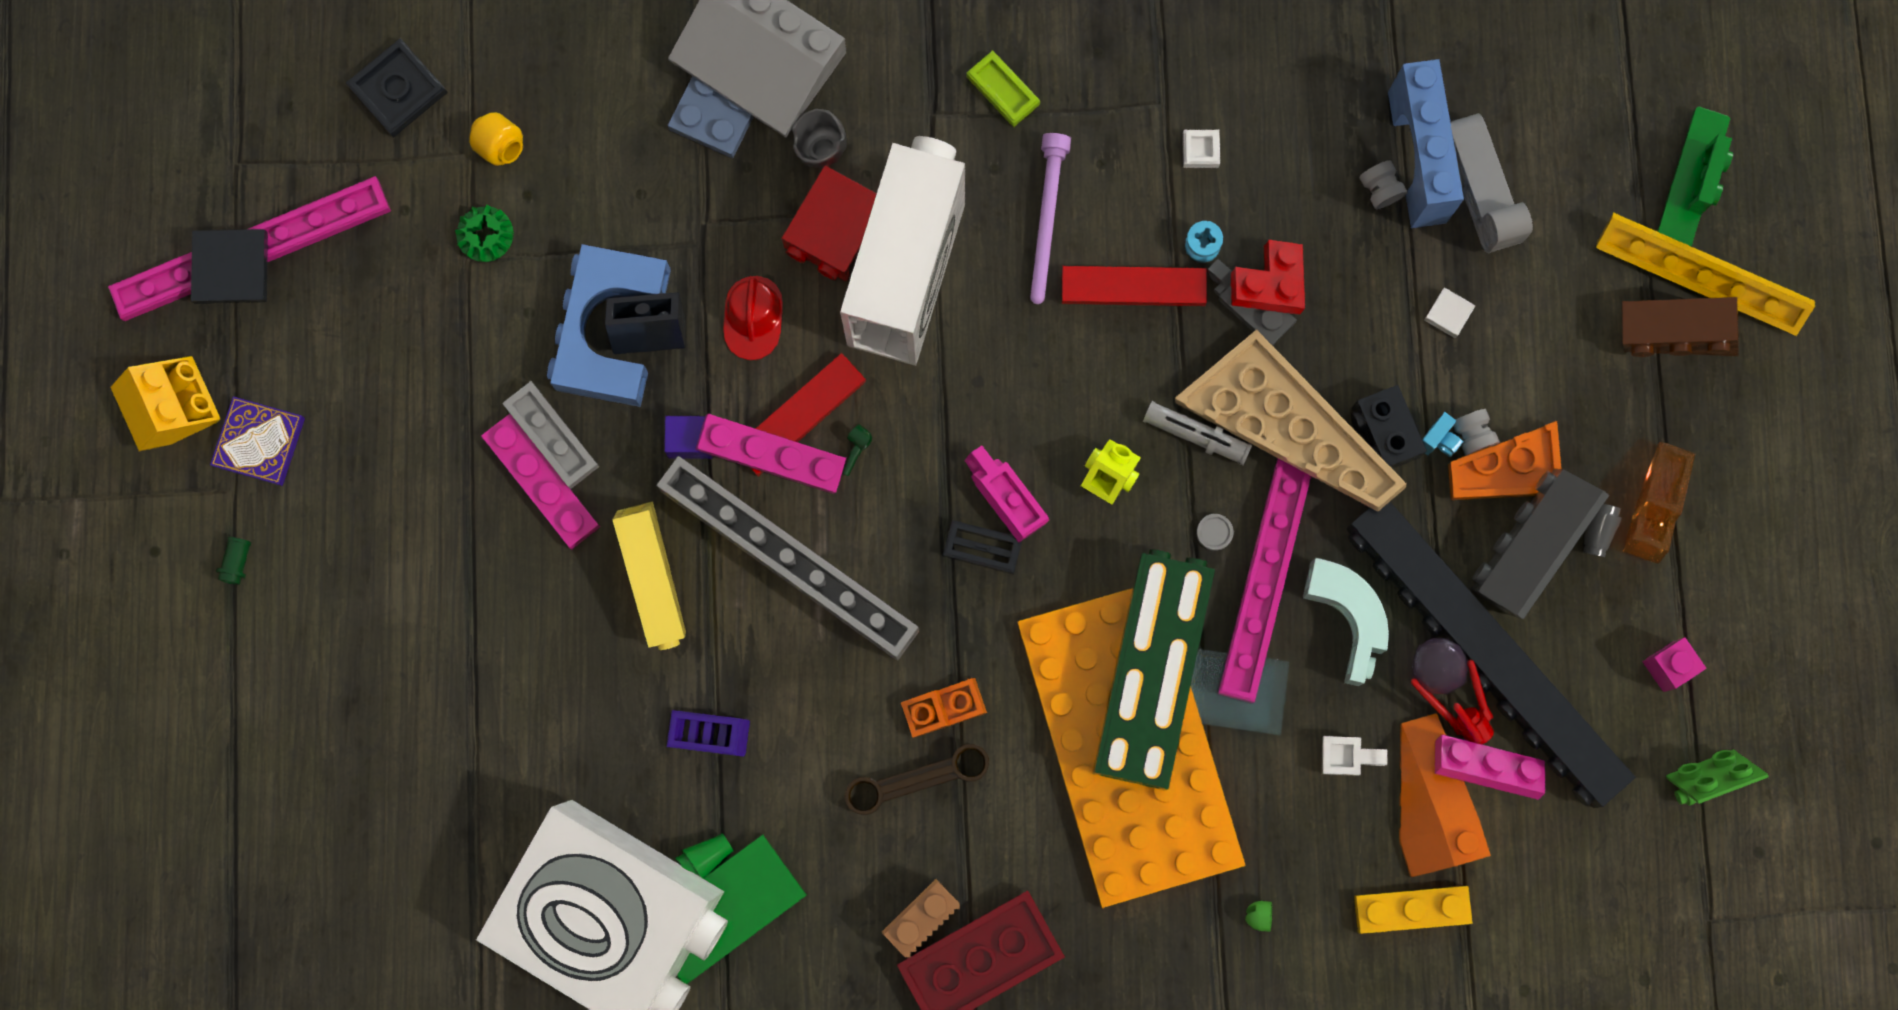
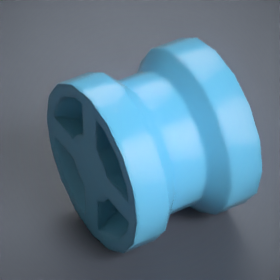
M1211 221L1195 223L1190 228L1185 240L1187 255L1192 260L1200 263L1212 261L1217 257L1223 243L1221 229Z

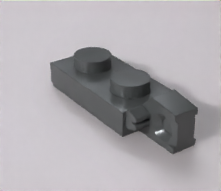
M1217 259L1208 268L1207 276L1218 285L1214 289V292L1219 296L1218 300L1252 332L1258 330L1274 346L1296 323L1297 319L1290 313L1232 306V271Z

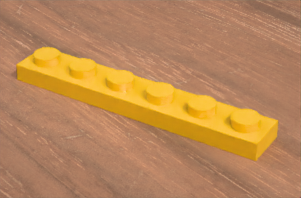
M1614 212L1596 244V248L1706 297H1737L1738 311L1795 336L1798 335L1815 307V301Z

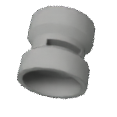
M1391 160L1373 166L1359 177L1363 186L1372 193L1370 200L1376 210L1395 203L1408 193L1404 184L1397 181L1395 176L1397 170Z
M1486 409L1477 410L1456 419L1453 425L1455 432L1463 436L1462 449L1465 456L1500 443L1496 432L1491 431L1487 425L1490 417Z

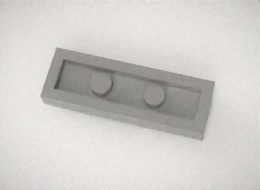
M532 381L502 403L570 489L599 468L598 464Z

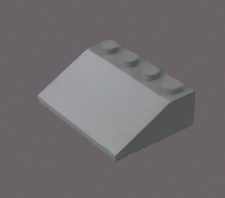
M699 0L668 60L786 138L792 130L794 123L802 116L846 54V44L844 37L787 0Z

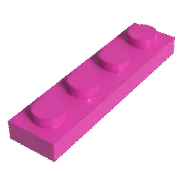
M508 414L481 435L570 549L576 547L600 528L595 519L511 414Z
M711 414L705 415L695 449L832 494L837 492L846 461L844 457Z

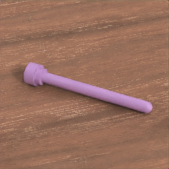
M1059 133L1043 134L1041 150L1044 152L1047 164L1030 295L1031 301L1034 304H1041L1045 299L1061 161L1065 160L1066 154L1070 152L1071 138Z

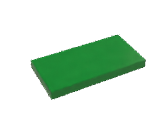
M761 835L704 878V880L724 891L713 912L728 920V923L716 946L705 960L689 953L677 974L682 982L689 984L807 896L764 835Z

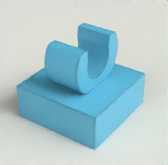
M1446 412L1437 419L1422 439L1427 450L1426 455H1429L1438 447L1444 454L1451 457L1463 443L1458 436L1449 432L1456 420Z

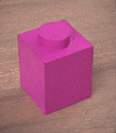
M1685 637L1669 643L1642 661L1663 692L1678 688L1707 669Z

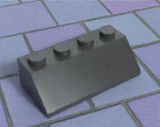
M1554 469L1552 473L1547 471L1540 478L1535 487L1538 493L1532 502L1526 501L1520 507L1514 517V520L1517 521L1516 525L1510 533L1504 532L1493 547L1496 553L1488 564L1486 562L1482 563L1472 577L1475 584L1470 590L1507 615L1520 619L1525 618L1609 497V494L1564 469Z

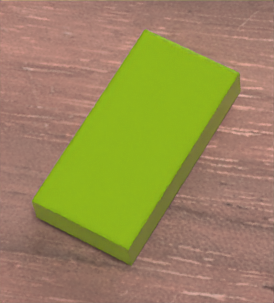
M993 50L966 73V77L1013 127L1040 105V100Z

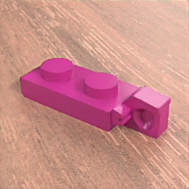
M983 446L971 452L964 460L973 473L971 478L976 483V487L1018 542H1021L1046 525L1049 517L1007 462L1003 464L999 459L993 460Z

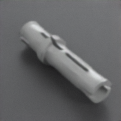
M1154 401L1151 402L1143 420L1144 423H1149L1177 437L1206 448L1205 452L1210 455L1215 452L1240 463L1242 466L1252 447L1250 443L1248 444L1223 433V428L1216 426V429L1163 407Z

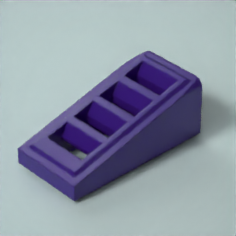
M672 710L667 747L744 757L750 721L740 718ZM685 719L690 720L688 742L682 741ZM700 721L705 722L702 744L697 743ZM715 723L720 724L717 746L712 745ZM732 725L731 737H730V744H729V747H727V746H728V740H729L730 726Z

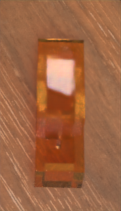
M1664 442L1658 444L1635 507L1624 552L1657 564L1669 552L1676 520L1682 514L1695 453Z

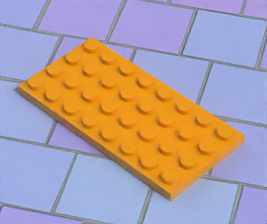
M1133 588L1017 621L1101 908L1246 866L1191 686L1168 790H1160L1093 774Z

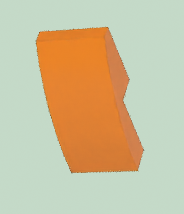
M975 678L901 702L912 738L987 713Z

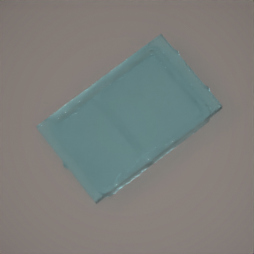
M1198 649L1191 689L1202 725L1281 735L1289 662L1265 659L1256 699L1252 704L1217 694L1227 653Z

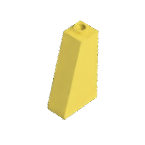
M653 501L618 510L612 520L648 648L658 646L659 650H666L680 645L679 639L685 638L686 630Z

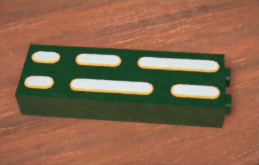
M1150 549L1149 554H1141L1093 769L1094 775L1165 791L1169 789L1215 569L1207 567L1208 562L1187 557L1185 562L1171 559L1170 553Z

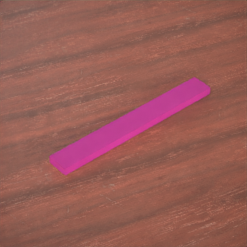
M375 176L249 229H265L268 232L267 262H270L391 212L380 182ZM192 252L108 286L120 319L127 321L190 295Z
M1279 458L1276 460L1217 693L1252 704L1256 699L1311 479L1309 474Z

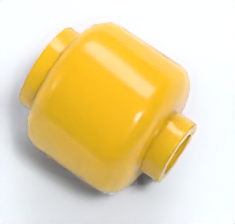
M488 113L477 118L472 124L469 138L470 146L473 151L492 165L500 166L512 163L521 154L523 149L521 129L500 113Z

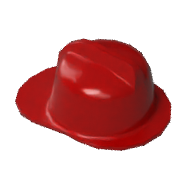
M760 276L745 277L737 281L728 292L725 302L724 339L730 351L739 358L750 361L762 359L771 354L778 345L782 322V294L777 285L768 278Z

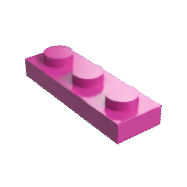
M1442 734L1435 741V774L1537 800L1545 794L1544 760Z

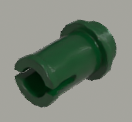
M228 537L221 568H217L216 572L219 573V581L240 585L241 579L246 578L243 570L252 542Z

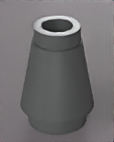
M1607 504L1602 505L1584 531L1583 553L1605 557L1606 551H1608L1622 520L1619 517L1621 508Z

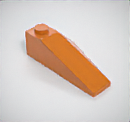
M1437 713L1400 724L1401 793L1399 806H1401V828H1399V843L1410 877L1455 867L1491 856L1479 817L1465 782L1435 774V741L1441 734L1446 735Z

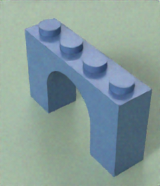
M1436 59L1406 63L1402 65L1388 91L1393 126L1409 124L1413 138L1415 172L1413 183L1406 194L1411 228L1446 224L1460 206L1464 197L1440 61Z
M581 245L580 254L574 255L571 264V275L574 276L572 289H567L564 295L563 309L567 310L564 324L559 323L556 330L555 344L559 345L556 358H551L547 371V378L551 380L550 384L556 391L641 407L648 376L645 366L606 358L596 354L587 345L585 327L588 317L594 308L607 300V298L666 293L671 272L667 260Z

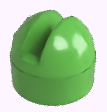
M1256 901L1250 904L1246 910L1245 920L1247 924L1254 930L1271 932L1272 902Z

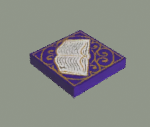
M233 396L210 465L283 487L305 418L298 414Z

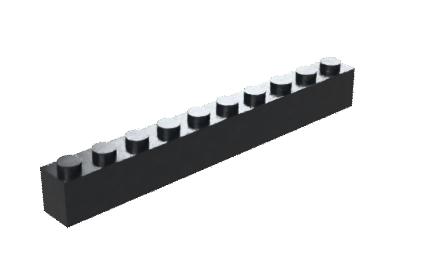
M1391 502L1379 511L1369 508L1346 528L1350 533L1348 539L1360 553L1366 551L1375 561L1372 566L1379 576L1385 581L1390 579L1398 587L1397 595L1402 602L1410 609L1415 607L1424 617L1422 623L1426 629L1435 637L1440 635L1449 645L1446 649L1450 656L1460 665L1463 663L1467 665L1469 660L1475 662L1483 692L1487 693L1490 691L1499 701L1496 704L1498 710L1509 721L1515 719L1524 731L1521 734L1526 742L1536 750L1540 748L1549 758L1547 764L1550 769L1560 778L1565 776L1574 786L1572 789L1573 794L1586 807L1591 805L1593 808L1604 807L1636 778Z

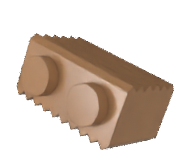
M935 879L882 931V934L904 957H911V952H916L917 947L922 946V941H927V936H932L933 930H938V925H943L944 920H949V914H954V909H960V903Z

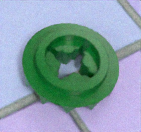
M487 204L484 207H472L467 214L460 216L459 225L455 229L457 244L461 251L470 259L479 262H490L503 256L510 248L514 236L513 226L507 215L501 209H496ZM486 220L489 230L498 234L487 235L482 247L480 237L477 234H473V232L481 230Z

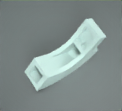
M1315 558L1310 563L1303 598L1333 606L1347 619L1352 630L1353 644L1344 683L1360 686L1365 683V679H1371L1374 672L1376 658L1370 657L1371 652L1382 654L1388 648L1389 630L1384 608L1372 587L1357 573L1340 564Z

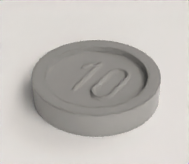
M1210 514L1200 521L1196 534L1199 543L1204 548L1218 551L1229 545L1234 531L1231 522L1225 516Z

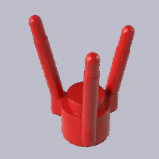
M1469 660L1467 665L1480 709L1477 710L1474 707H1470L1464 710L1459 703H1455L1453 708L1458 714L1457 719L1416 678L1411 680V684L1452 726L1457 735H1462L1466 741L1481 745L1487 743L1492 738L1494 730L1489 721L1493 718V714L1487 706L1479 674L1473 660Z

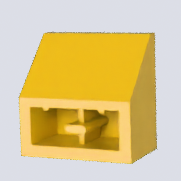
M193 356L128 367L111 386V390L139 451L174 444L221 420Z

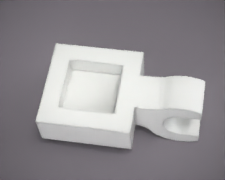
M1322 737V774L1359 776L1361 774V765H1387V750L1361 749V738Z

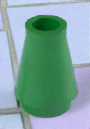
M721 833L714 838L682 849V854L676 857L675 860L684 869L704 879L726 856L733 852V849L726 837Z

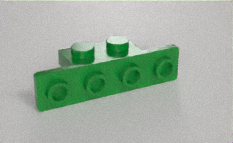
M1697 107L1694 110L1657 232L1692 246L1701 215L1711 205L1716 206L1723 191V185L1719 184L1722 172L1726 173L1733 158V152L1729 151L1732 138L1725 136L1730 122L1729 116L1702 107Z

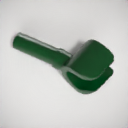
M859 424L847 436V439L855 445L850 451L842 474L848 477L858 456L872 442L871 433Z

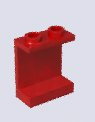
M824 166L782 237L784 248L787 249L786 254L800 263L804 264L807 260L817 265V271L831 280L835 281L839 277L847 281L850 276L848 268L860 249L877 193Z

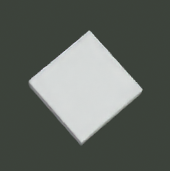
M1184 130L1183 168H1219V130Z
M1444 287L1424 321L1456 338L1475 305Z

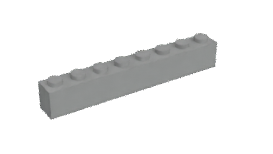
M678 456L656 485L664 495L898 661L918 634L919 627L681 457Z

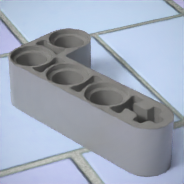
M1477 113L1451 121L1463 195L1484 251L1491 253L1523 243L1533 230L1531 215L1523 202L1514 204L1483 117Z

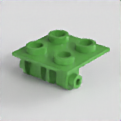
M1735 750L1716 752L1710 759L1699 763L1682 765L1678 768V771L1666 775V778L1679 788V790L1674 792L1680 805L1686 803L1688 806L1694 803L1700 804L1769 777L1768 773Z

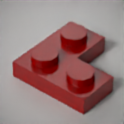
M1268 240L1264 245V271L1235 267L1231 272V305L1300 315L1305 309L1303 244Z

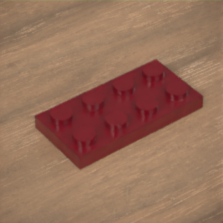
M1027 890L898 963L897 967L921 1010H973L1063 959L1065 956Z

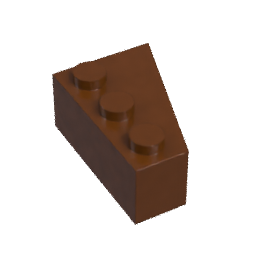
M1737 297L1622 301L1624 351L1631 352L1632 356L1649 357L1653 356L1654 353L1674 356H1739Z

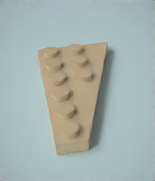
M1255 330L1175 397L1176 404L1376 511L1381 510L1406 488V483L1258 330Z

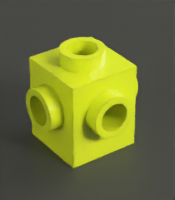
M1109 439L1102 451L1095 448L1087 460L1085 467L1090 470L1081 486L1108 503L1113 504L1122 489L1129 493L1137 480L1139 473L1134 471L1141 457L1132 453L1128 447L1117 444Z

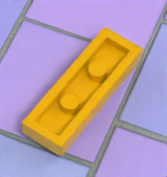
M1468 886L1354 896L1359 934L1473 924Z

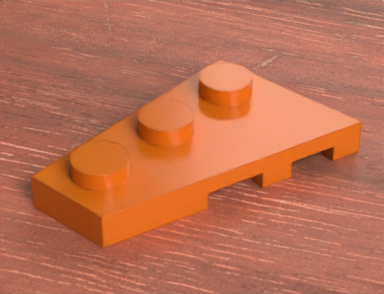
M1557 421L1450 462L1448 464L1451 500L1536 496L1538 491L1535 487L1540 478L1547 471L1552 473L1554 469H1561Z

